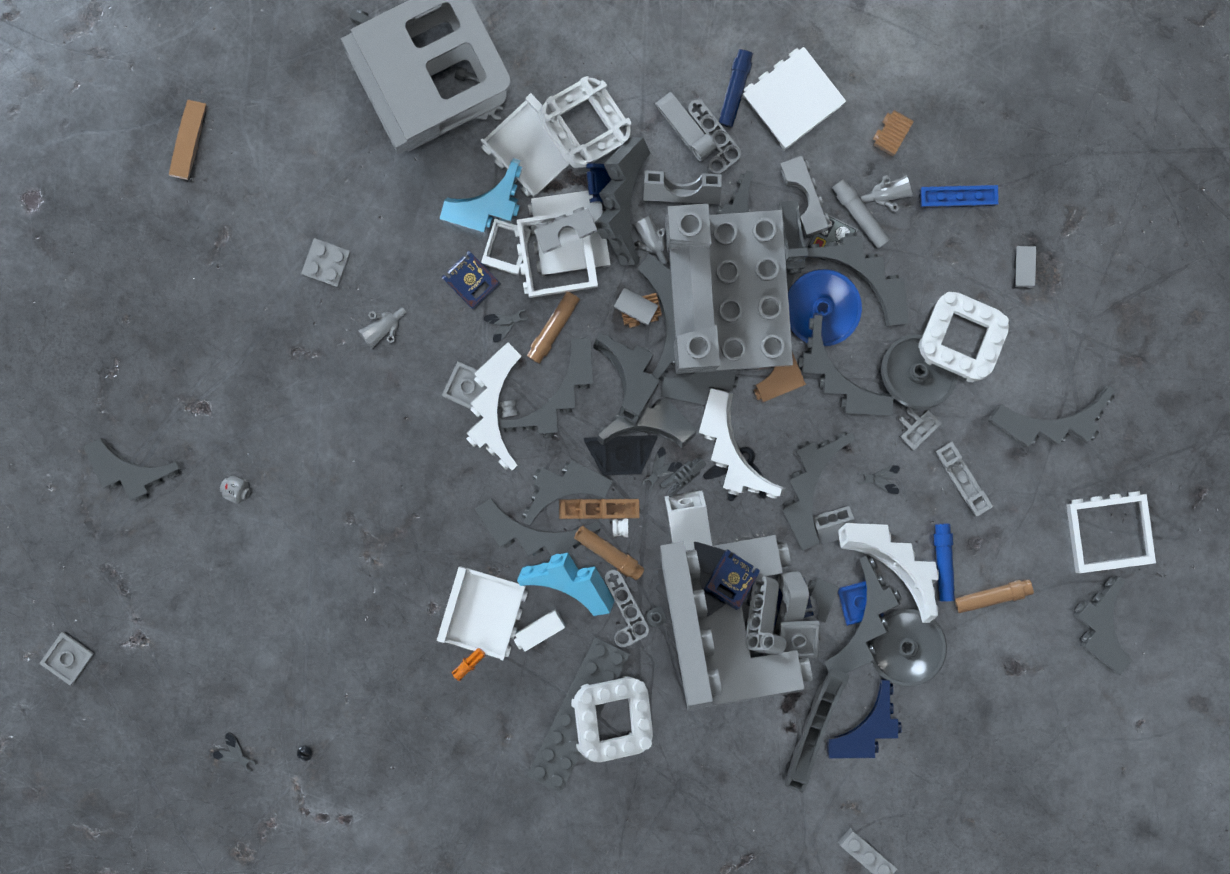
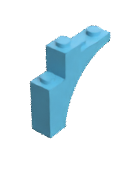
M513 158L504 178L488 192L467 199L447 197L443 204L440 219L484 232L487 227L490 228L493 219L490 215L511 221L513 216L518 215L520 205H517L518 199L511 197V195L515 196L517 190L515 180L516 177H520L522 172L521 160Z
M569 553L555 554L551 556L549 563L523 567L517 579L520 586L538 585L562 591L581 602L593 616L610 613L615 602L614 597L596 567L578 570Z

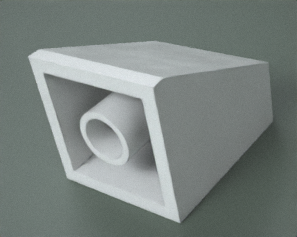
M703 491L677 494L671 498L665 496L672 543L684 541L686 551L694 549V542L712 546Z

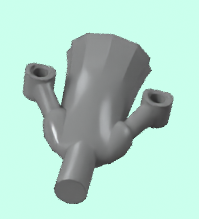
M885 175L882 182L873 188L872 193L861 196L863 203L875 201L880 205L890 207L893 211H898L897 202L889 200L913 197L907 175L892 182L890 177Z
M652 214L632 224L645 243L642 244L640 240L634 242L635 249L646 250L650 254L657 255L660 263H667L668 260L663 252L666 246L664 241L666 229L661 228L657 230Z
M403 307L394 314L390 312H383L381 314L372 311L368 315L369 318L372 320L378 318V320L358 330V332L371 349L388 333L387 341L393 343L395 331L398 328V320L407 312Z

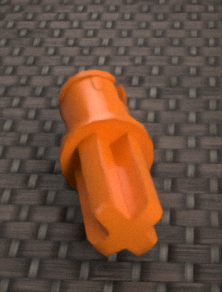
M477 648L468 658H464L463 662L452 671L454 678L461 681L468 672L475 669L474 666L484 658L485 652L481 648Z

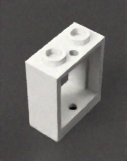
M503 218L499 220L494 219L481 263L485 266L519 276L521 270L520 263H523L522 255L519 256L516 265L490 257L498 228L501 227L515 232L514 224H511L510 220ZM529 226L524 227L527 247L532 234Z
M557 609L516 632L514 641L519 649L523 648L524 651H527L561 631L566 625Z

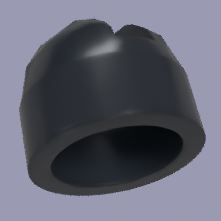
M308 745L301 746L297 751V757L301 761H308L313 756V750ZM300 751L309 754V756L300 754Z

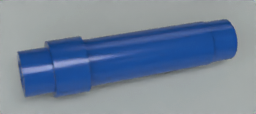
M949 523L935 524L934 546H936L937 570L939 572V601H955L952 551L954 543Z

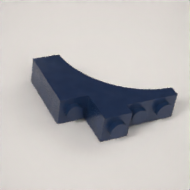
M880 679L875 704L860 724L843 734L827 737L828 758H875V753L879 752L878 741H875V739L898 738V733H901L902 726L896 717H890V714L894 713L893 703H890V695H893V683H890V680Z

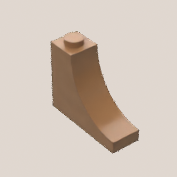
M793 352L792 366L774 367L767 378L755 385L756 389L753 391L757 400L761 399L763 403L806 385Z

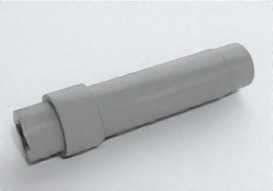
M843 179L832 187L837 194V199L847 208L877 249L890 240L858 197V193L852 185L849 186L847 181Z

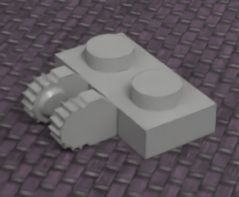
M908 407L906 409L907 414L916 421L910 425L901 415L897 419L907 428L900 438L914 451L941 423L929 410L919 417Z

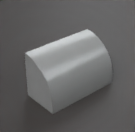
M624 288L614 308L648 326L659 305Z
M849 506L813 516L820 545L839 540L838 530L846 523H855Z

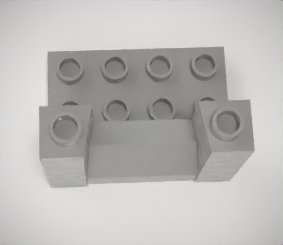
M708 204L668 206L665 228L667 252H669L676 374L792 366L793 358L782 210L709 215Z
M776 535L713 546L723 550L728 549L754 566L751 571L752 573L758 568L760 570L758 575L783 573L782 567L791 566L787 543L777 545ZM684 541L660 546L661 564L687 710L693 711L803 691V682L813 680L809 658L799 659L797 650L751 658L750 651L745 645L746 630L741 606L735 610L725 604L707 617V605L704 590L701 588L697 551L695 549L686 551Z

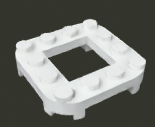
M588 76L581 78L579 82L558 94L550 96L538 113L543 128L563 158L573 168L586 167V164L594 163L618 149L627 141L631 131L629 117L625 119L606 90L607 84L603 80L599 81ZM589 100L608 131L580 146L561 115Z
M947 292L934 305L933 312L922 339L919 341L918 348H920L921 355L927 364H935L967 378L966 381L968 382L980 381L985 379L995 367L1008 334L1009 319L999 310L957 292ZM953 313L987 328L976 359L941 345Z
M622 676L623 678L581 686L575 698L572 699L571 706L575 708L579 744H576V747L585 758L593 762H605L640 754L651 747L653 730L649 695L644 682L630 676ZM628 698L632 732L629 735L599 741L595 705Z

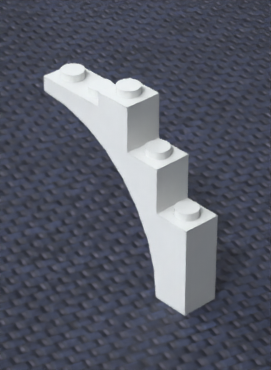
M509 342L474 373L476 376L474 380L481 388L485 386L486 389L470 403L473 406L470 410L477 417L481 415L483 418L466 434L469 436L467 440L473 447L476 445L481 447L486 443L487 446L485 448L492 456L497 454L500 458L498 462L506 470L508 468L513 470L517 464L509 455L501 439L497 419L498 398L503 382L512 366L521 357Z
M711 388L699 433L704 434V438L715 441V438H717L711 460L715 461L716 465L727 468V465H729L723 488L728 489V493L734 495L746 493V489L749 487L748 491L759 493V491L767 492L766 496L777 499L778 496H784L786 488L776 485L759 475L748 464L739 450L731 425L733 393Z
M846 523L838 530L841 549L855 550L870 555L884 563L899 576L915 599L922 623H930L938 616V606L935 602L933 584L938 581L939 572L936 569L935 562L915 561L912 543H891V533L889 532L888 525Z

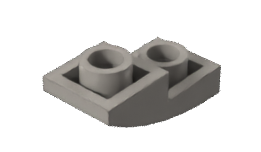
M1017 246L1015 287L1035 288L1036 246Z

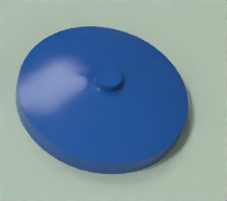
M818 269L805 273L792 284L788 291L790 328L798 338L806 343L808 342V337L812 336V330L809 329V319L813 318V313L822 314L821 337L824 346H831L844 341L854 332L859 324L862 313L860 294L854 283L837 271Z

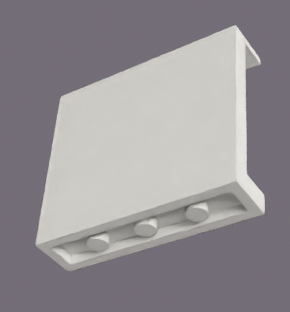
M804 47L800 50L798 48L793 50L789 54L790 58L785 62L783 59L774 65L775 69L771 73L767 71L758 78L760 80L755 85L753 83L749 84L744 89L745 93L742 96L743 99L746 98L774 134L784 151L846 103V100Z
M530 93L525 98L526 100L485 139H481L483 144L481 148L488 155L492 154L496 158L494 162L501 169L505 167L508 170L513 158L521 160L522 172L519 178L516 177L515 183L518 181L522 185L520 189L527 197L531 195L535 198L570 164L563 158L543 128L538 116L542 104Z
M589 191L532 198V204H528L529 215H533V217L570 212L584 207V209L588 208L594 223L603 214L601 203H590L589 199L593 198V196L589 195ZM537 225L531 226L532 235L535 234L534 230L538 229ZM565 228L560 232L559 240L562 247L545 254L541 249L538 239L537 242H533L535 253H539L540 258L539 261H536L537 271L542 272V276L587 269L583 240L579 238L576 230L573 228ZM598 232L591 234L590 239L595 268L610 267L607 239H602Z
M459 566L437 641L473 651L481 648L486 655L503 661L505 657H509L512 646L508 644L510 638L514 639L517 628L514 627L516 620H520L523 609H520L521 601L525 602L528 594V591L525 590L526 586H520L512 581Z

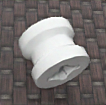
M613 519V538L618 536L628 538V519H623L622 521Z

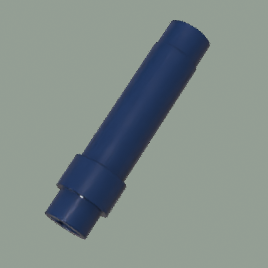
M739 49L737 57L734 58L731 68L732 73L719 118V123L722 126L733 128L747 76L750 74L753 64L751 62L753 53L750 51Z

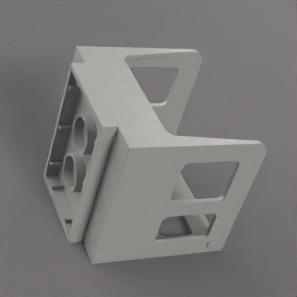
M408 0L350 29L351 33L341 38L344 51L397 154L406 150L409 152L502 105L506 99L505 90L510 84V76L471 0ZM443 22H448L454 31L423 48H417L411 39ZM463 60H467L471 64L480 83L449 99L441 98L431 76Z

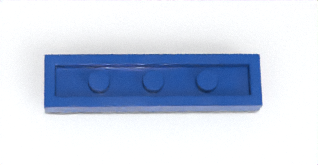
M998 185L920 188L921 207L999 204Z

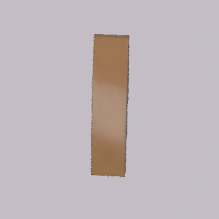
M187 100L169 171V176L185 180L189 178L203 128L202 122L207 109L206 103Z
M639 499L559 500V519L639 518Z

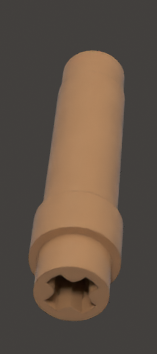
M566 292L538 338L536 337L531 344V350L527 357L540 364L544 356L546 357L552 349V344L571 316L580 298L570 292Z
M584 526L580 527L576 532L574 539L617 568V571L626 577L638 580L643 574L644 568L638 564L637 560L629 555H625Z
M1030 579L1025 581L1017 580L1009 582L1004 586L955 598V604L958 613H963L1011 600L1025 599V596L1034 594Z

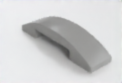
M953 442L937 450L936 454L975 516L977 517L991 509L993 505L977 484Z

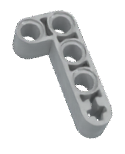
M671 92L655 103L661 114L700 162L716 151L717 146L711 137L703 133Z
M693 100L689 104L688 114L703 133L708 134L717 146L716 151L718 154L710 160L708 171L710 174H723L739 161L741 150L704 102ZM693 106L696 108L700 107V114L697 111L693 112ZM706 120L712 121L714 127L706 129L703 123ZM718 135L723 136L725 143L718 144L715 141V137ZM730 150L735 151L737 158H728L727 152ZM714 162H719L722 165L720 171L713 170L712 164Z
M611 569L605 574V582L628 624L616 632L615 643L619 647H627L646 637L649 633V627L621 573L616 569ZM610 574L618 575V584L620 585L622 582L624 586H620L613 591L612 587L616 586L613 581H608ZM625 590L628 593L627 599L619 600L617 598L618 591ZM634 607L637 610V614L634 617H628L626 615L627 608ZM643 624L646 627L645 632L637 634L635 632L636 625ZM626 633L629 637L628 641L620 643L618 641L619 634Z
M799 571L784 572L778 575V584L783 597L774 635L779 636L780 622L803 621L809 591Z
M758 575L753 583L745 645L749 650L762 654H781L786 648V640L773 634L779 584L777 580L764 575Z

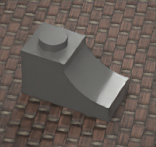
M819 578L811 581L808 591H810L809 595L817 603L818 613L816 619L825 623L839 587Z

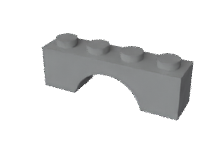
M800 156L780 163V170L785 184L801 189L808 199V208L800 216L805 238L827 231L830 220L827 213L824 214L821 208L824 204L821 196L816 194L815 189H817L815 179L810 178L808 173L811 171L808 161H804L803 157Z
M645 171L643 201L720 204L722 174L702 173L692 183L679 184L671 181L664 171Z

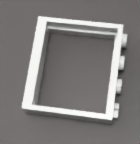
M573 211L517 220V225H514L515 236L520 238V244H517L518 255L523 256V263H520L521 274L526 275V282H523L524 293L529 294V298L598 287L589 235L582 238L589 282L534 291L524 227L539 225L544 222L552 223L555 222V218L566 214V217L574 214Z
M1140 491L1128 492L1129 496L1121 497V494L1109 495L1110 499H1102V496L1090 497L1091 501L1083 502V499L1072 500V504H1066L1076 573L1156 563L1147 494H1140ZM1139 501L1146 555L1084 564L1077 509Z

